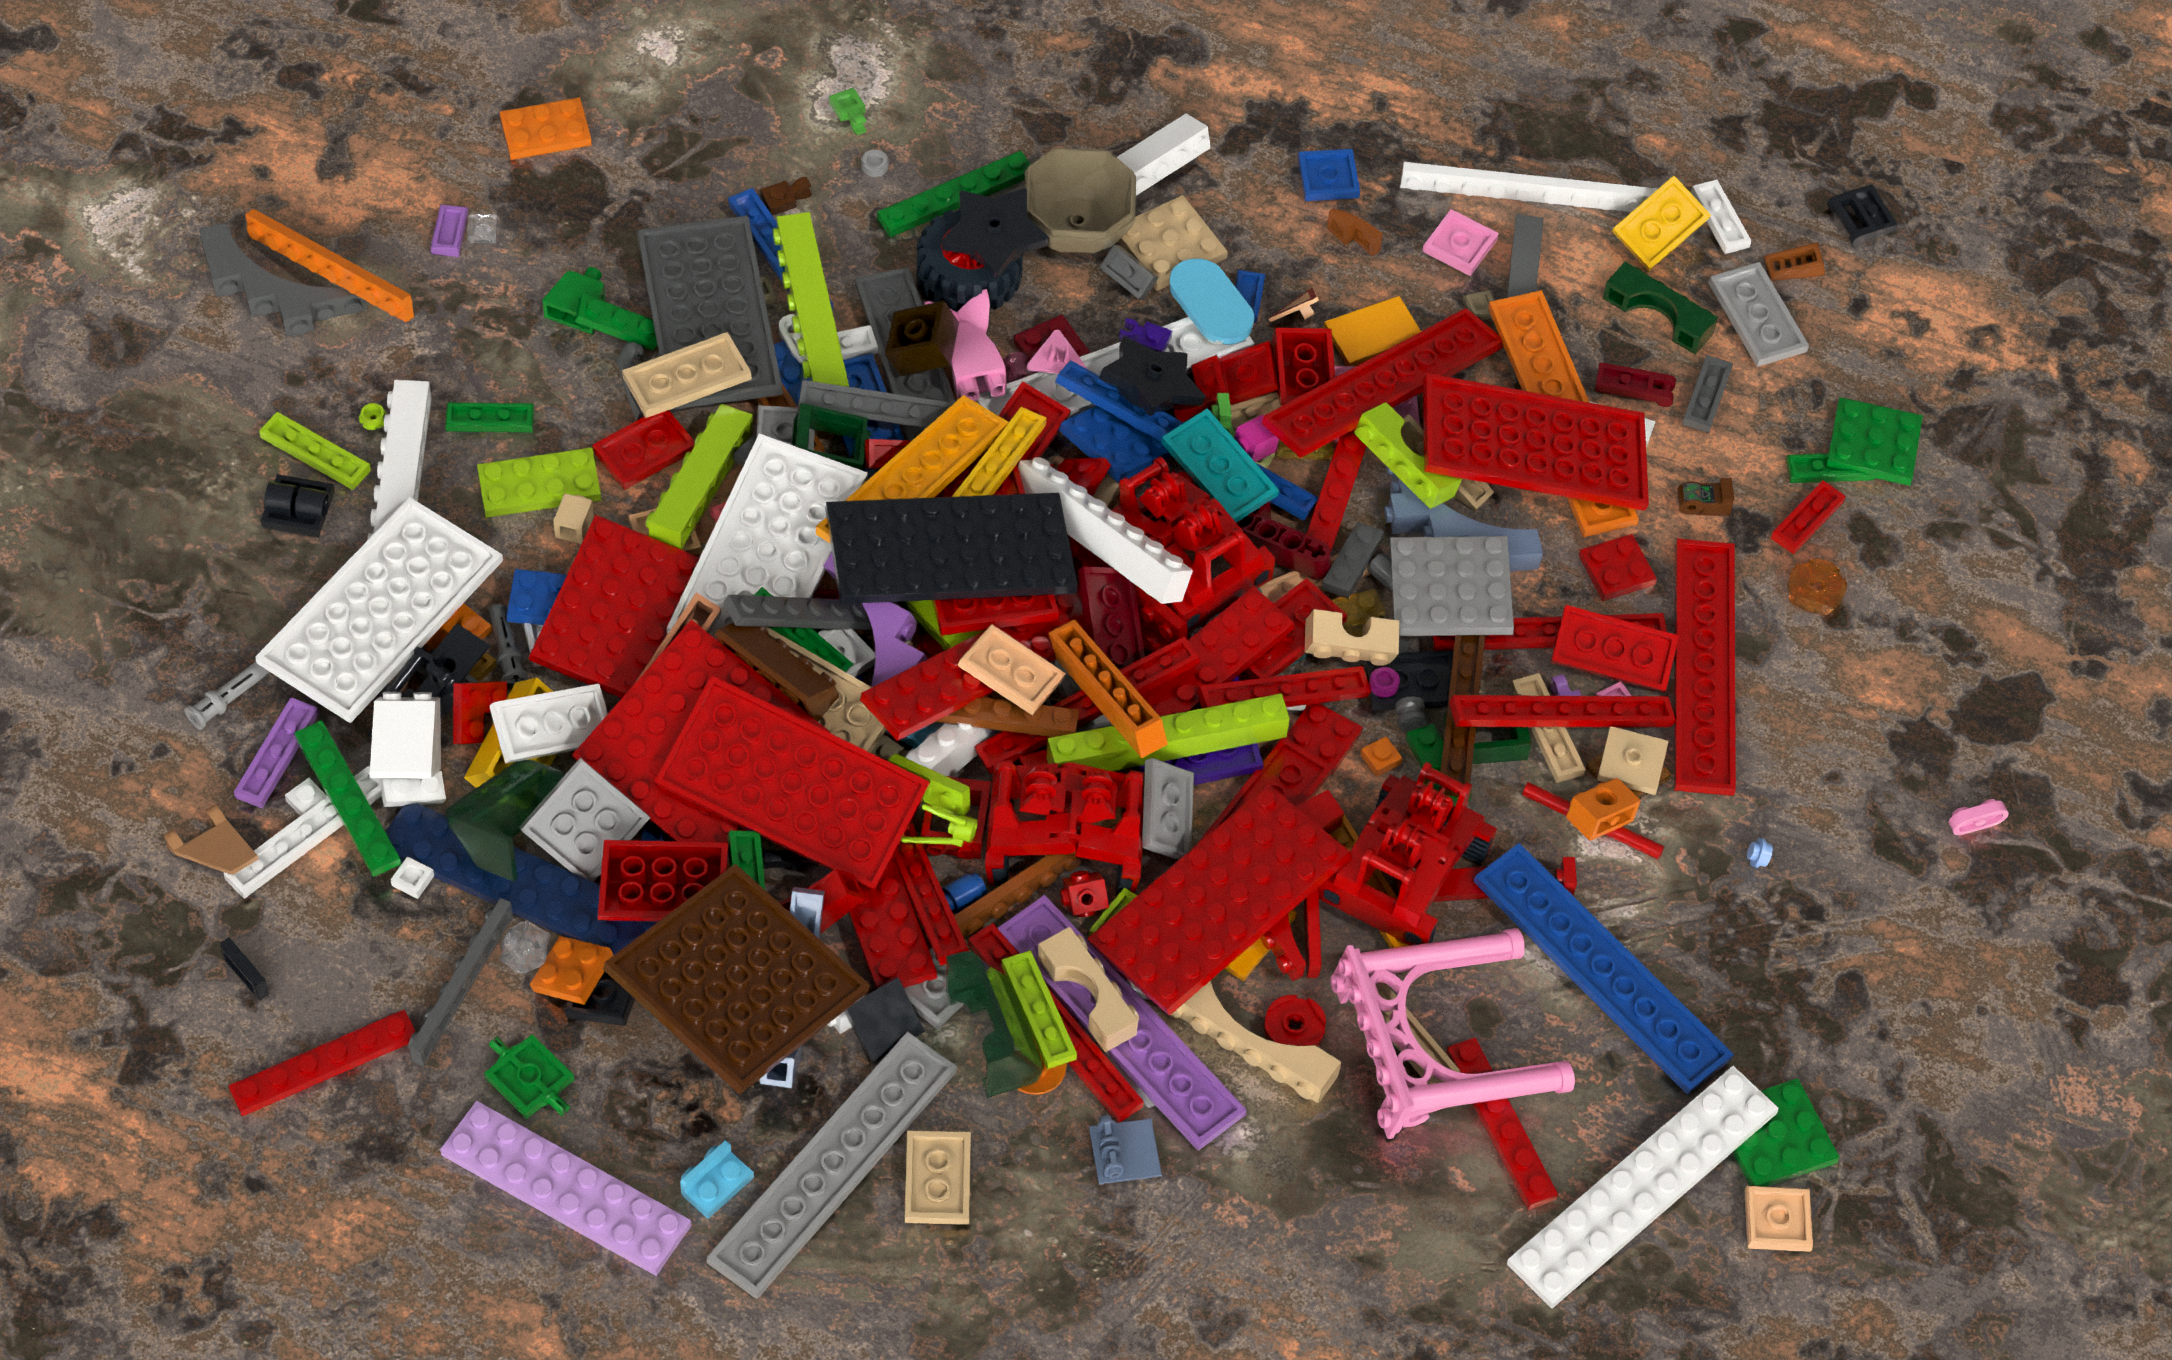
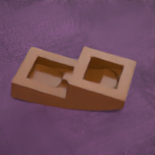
M1334 208L1329 211L1327 229L1343 244L1346 245L1354 240L1371 256L1380 252L1383 233L1377 228L1345 211Z

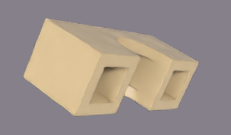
M1313 609L1305 622L1304 653L1314 654L1318 658L1341 657L1347 662L1371 661L1373 665L1377 666L1390 664L1399 654V621L1370 617L1362 627V637H1354L1344 630L1342 613Z

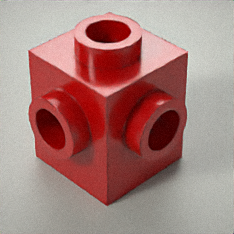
M1077 871L1070 874L1071 877L1062 879L1064 889H1060L1061 903L1063 907H1067L1073 916L1089 917L1094 915L1097 910L1109 908L1105 879L1098 871L1092 873Z

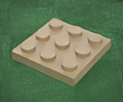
M1184 195L1136 216L1132 228L1118 241L1128 253L1159 277L1153 286L1156 291L1170 285L1171 271L1180 262L1198 258L1209 260L1216 264L1227 259L1228 251Z

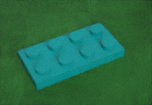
M1208 408L1162 437L1161 443L1193 478L1196 484L1209 494L1210 499L1215 498L1236 523L1278 496L1279 489Z

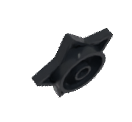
M1026 188L995 198L961 190L959 192L961 219L941 241L943 250L970 255L971 259L983 264L995 278H998L1008 264L1018 259L1024 252L1048 246L1049 237L1027 217Z
M1123 336L1119 345V360L1103 367L1099 376L1101 380L1116 386L1119 393L1127 401L1144 409L1149 416L1157 412L1169 411L1175 408L1177 404L1202 406L1206 397L1186 375L1187 353L1154 351L1126 336Z

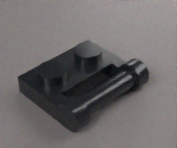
M1872 184L1833 196L1827 202L1830 210L1837 214L1849 233V240L1853 246L1862 245L1866 240L1896 231L1897 222ZM1850 205L1864 228L1859 229L1845 206Z

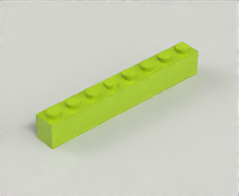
M810 212L776 216L777 228L772 229L774 245H780L781 249L777 250L779 267H785V272H782L784 289L790 290V294H787L788 309L795 313V316H792L794 334L799 333L800 339H797V349L799 356L804 355L805 361L801 362L804 379L809 378L813 382L849 387Z
M1281 693L1161 716L1168 745L1143 758L1136 753L1114 726L1048 738L1046 758L1048 764L1058 763L1059 768L1061 764L1071 762L1116 771L1145 765V760L1151 758L1167 761L1286 738L1290 718Z

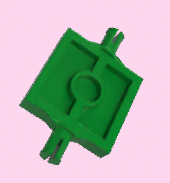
M533 1034L511 1048L499 1036L494 1037V1040L490 1041L489 1047L500 1057L491 1068L484 1072L485 1079L526 1120L548 1104L560 1116L565 1115L564 1111L566 1113L569 1111L570 1105L559 1094L575 1081L574 1074Z

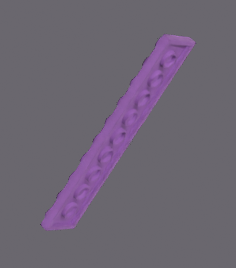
M1045 895L998 927L999 931L1019 954L1031 950L1048 989L1094 1038L1088 1029L1089 1014L1096 1006V1000L1092 993L1086 987L1076 982H1054L1037 959L1038 944L1068 927H1071L1076 936L1081 935L1092 958L1099 959L1104 967L1106 977L1110 982L1114 981L1118 985L1122 993V999L1127 1005H1132L1139 1016L1137 1035L1107 1051L1108 1055L1198 1151L1246 1115V1108Z

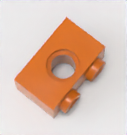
M1615 778L1606 783L1601 782L1595 788L1586 792L1577 793L1570 801L1571 806L1566 819L1591 841L1633 822L1641 800L1621 780Z

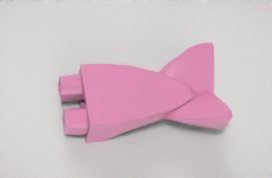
M985 289L978 296L971 298L958 312L950 309L959 321L951 362L954 389L957 398L965 395L974 402L980 398L979 393L989 391L991 396L998 397L1005 395V388H1007L1004 362L995 344L986 335L990 303L987 289ZM927 301V302H925V305H926V304H931V303H934V302Z

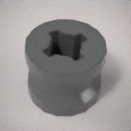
M1415 696L1406 697L1395 704L1396 713L1400 716L1397 721L1400 730L1409 732L1427 726V717L1423 713L1425 710L1423 699Z

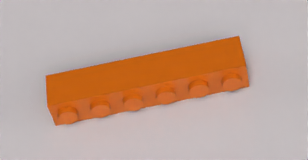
M1075 620L1049 632L1055 659L1141 758L1168 745L1161 717Z

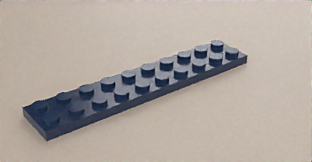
M418 803L404 805L385 831L400 857L401 863L409 857L433 869L434 878L493 905H496L500 898L511 902L513 914L561 936L608 947L613 952V955L659 922L598 920L600 885Z

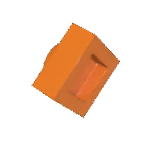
M1386 736L1361 749V757L1376 777L1402 764V756Z

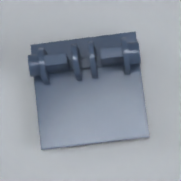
M1102 1116L1099 1118L1097 1125L1089 1126L1099 1184L1162 1177L1152 1119L1116 1123L1112 1120L1111 1116Z

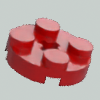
M1285 995L1270 1004L1264 1018V1034L1267 1040L1285 1045H1315L1318 1047L1325 1036L1326 1016L1322 1008L1314 1000L1297 998V995ZM1289 1020H1293L1295 1023L1301 1022L1300 1029H1290Z

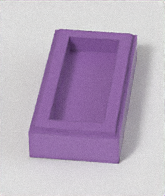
M440 205L431 244V254L459 257L469 214L468 207Z

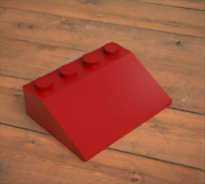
M604 840L598 920L660 921L729 869L728 843Z

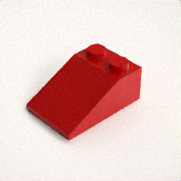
M1275 328L1271 345L1274 350L1279 386L1277 393L1280 405H1285L1335 378L1332 329Z

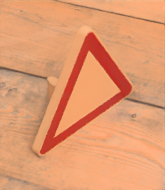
M1314 287L1271 315L1268 320L1272 322L1300 310L1304 319L1314 315L1310 305L1319 301Z

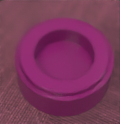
M1379 667L1371 673L1369 685L1375 695L1390 697L1398 691L1400 678L1395 670L1389 667Z

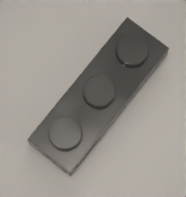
M1706 355L1682 425L1706 433L1710 432L1733 363Z
M1357 522L1322 582V590L1349 599L1383 541L1384 531Z

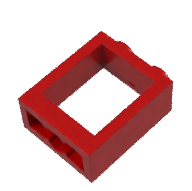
M947 776L969 786L970 805L980 806L976 833L971 843L964 841L962 847L951 844H922L925 852L935 856L947 854L958 856L961 859H981L991 799V782ZM925 811L921 837L953 838V834L947 832L931 831L934 814Z

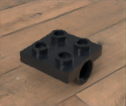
M277 474L275 481H270L266 488L264 497L265 510L261 518L262 528L319 538L335 492L334 484Z

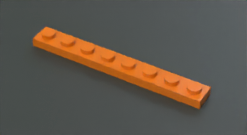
M255 209L245 214L247 232L253 240L270 247L273 251H277L293 262L299 263L311 272L319 274L331 283L339 285L351 294L359 296L371 305L379 307L391 316H395L404 322L414 318L411 294Z

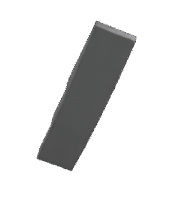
M1516 214L1506 298L1536 292L1543 217Z

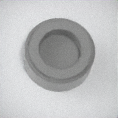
M881 150L865 152L861 158L862 171L871 177L884 175L889 168L887 154Z

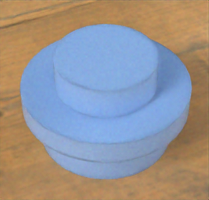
M1758 838L1755 842H1751L1747 851V859L1750 860L1752 867L1758 868L1759 866L1766 867L1773 851L1772 844L1767 843L1764 838Z

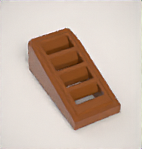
M1818 242L1763 256L1771 281L1825 275L1824 262ZM1801 260L1802 265L1797 266L1796 261ZM1790 261L1791 267L1786 268L1785 262ZM1774 263H1779L1781 270L1776 271Z

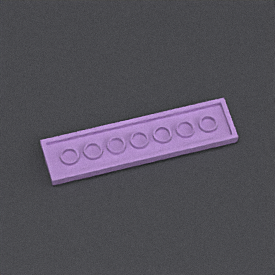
M478 1101L473 1104L440 1149L443 1157L655 1276L658 1275L692 1226L691 1220Z

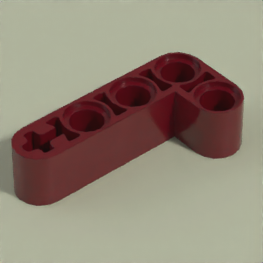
M1270 501L1237 522V525L1257 549L1265 545L1275 557V563L1316 580L1324 579L1330 570V547L1325 542L1272 520Z

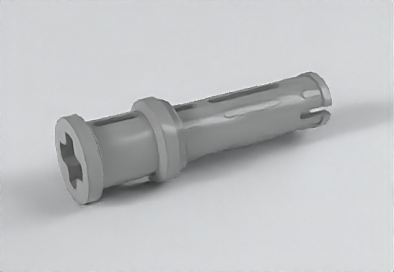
M255 661L218 690L206 692L204 694L205 698L194 706H187L184 709L187 718L197 729L202 730L206 727V722L217 714L222 715L225 713L226 705L261 679L268 676L269 671L258 665Z

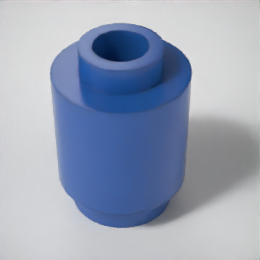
M977 873L965 874L942 888L954 914L959 913L987 894L986 886Z

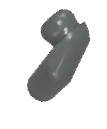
M634 341L624 345L616 360L620 375L621 365H632L634 359L641 358L640 355H643L644 351L642 345L636 344Z

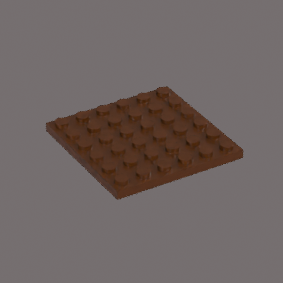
M736 864L604 963L603 967L607 974L739 1095L853 1005L870 988L869 983Z

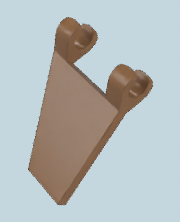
M212 805L205 810L213 828L186 844L182 842L174 830H170L163 835L167 841L166 846L171 853L230 875H234L259 860L258 855L228 822L217 805Z

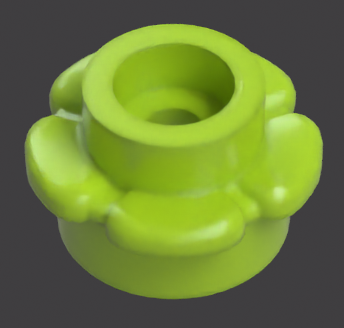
M367 404L361 410L359 422L363 423V427L367 430L382 428L387 412L379 404Z

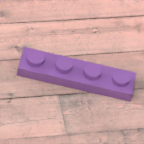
M294 698L289 699L234 791L236 799L263 809L299 748L294 732L314 723L319 715L318 707Z

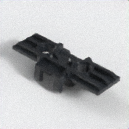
M456 623L432 654L416 646L413 650L414 655L390 685L387 684L383 690L385 692H400L424 661L427 664L425 670L428 673L426 680L417 691L410 688L405 693L401 692V697H413L415 692H431L432 697H440V718L442 721L453 708V683H463V680L489 649L490 645ZM447 661L456 663L455 670L450 674L441 669L442 664ZM371 730L370 733L368 734V736H369L371 739H372V730Z

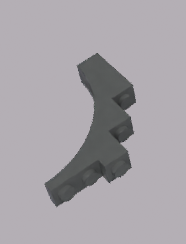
M227 222L199 228L202 247L216 297L233 295L244 291L251 317L280 312L286 337L314 331V321L328 320L332 317L368 310L366 300L351 294L342 287L304 285L288 281L264 270L239 248L229 231Z

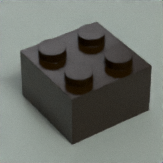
M945 301L894 311L885 356L900 376L951 366L959 321Z

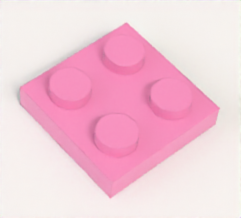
M1451 209L1426 241L1422 252L1471 276L1497 242L1499 233Z

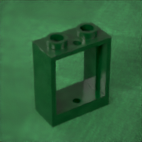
M800 403L793 420L791 445L865 471V440L870 439L871 431L867 430L868 418ZM809 428L853 438L851 459L807 449Z
M1444 712V725L1446 723L1447 712ZM1509 727L1511 740L1474 743L1472 765L1528 760L1531 748L1528 727Z

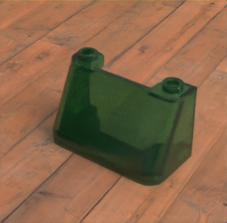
M964 951L946 956V995L950 1005L957 1004V1002L963 1003L968 1006L970 1014L986 1010L994 1030L984 1038L982 1043L983 1054L986 1059V1077L982 1079V1086L986 1097L996 1096L1037 1082L1042 1074V1060L1009 979L973 952Z

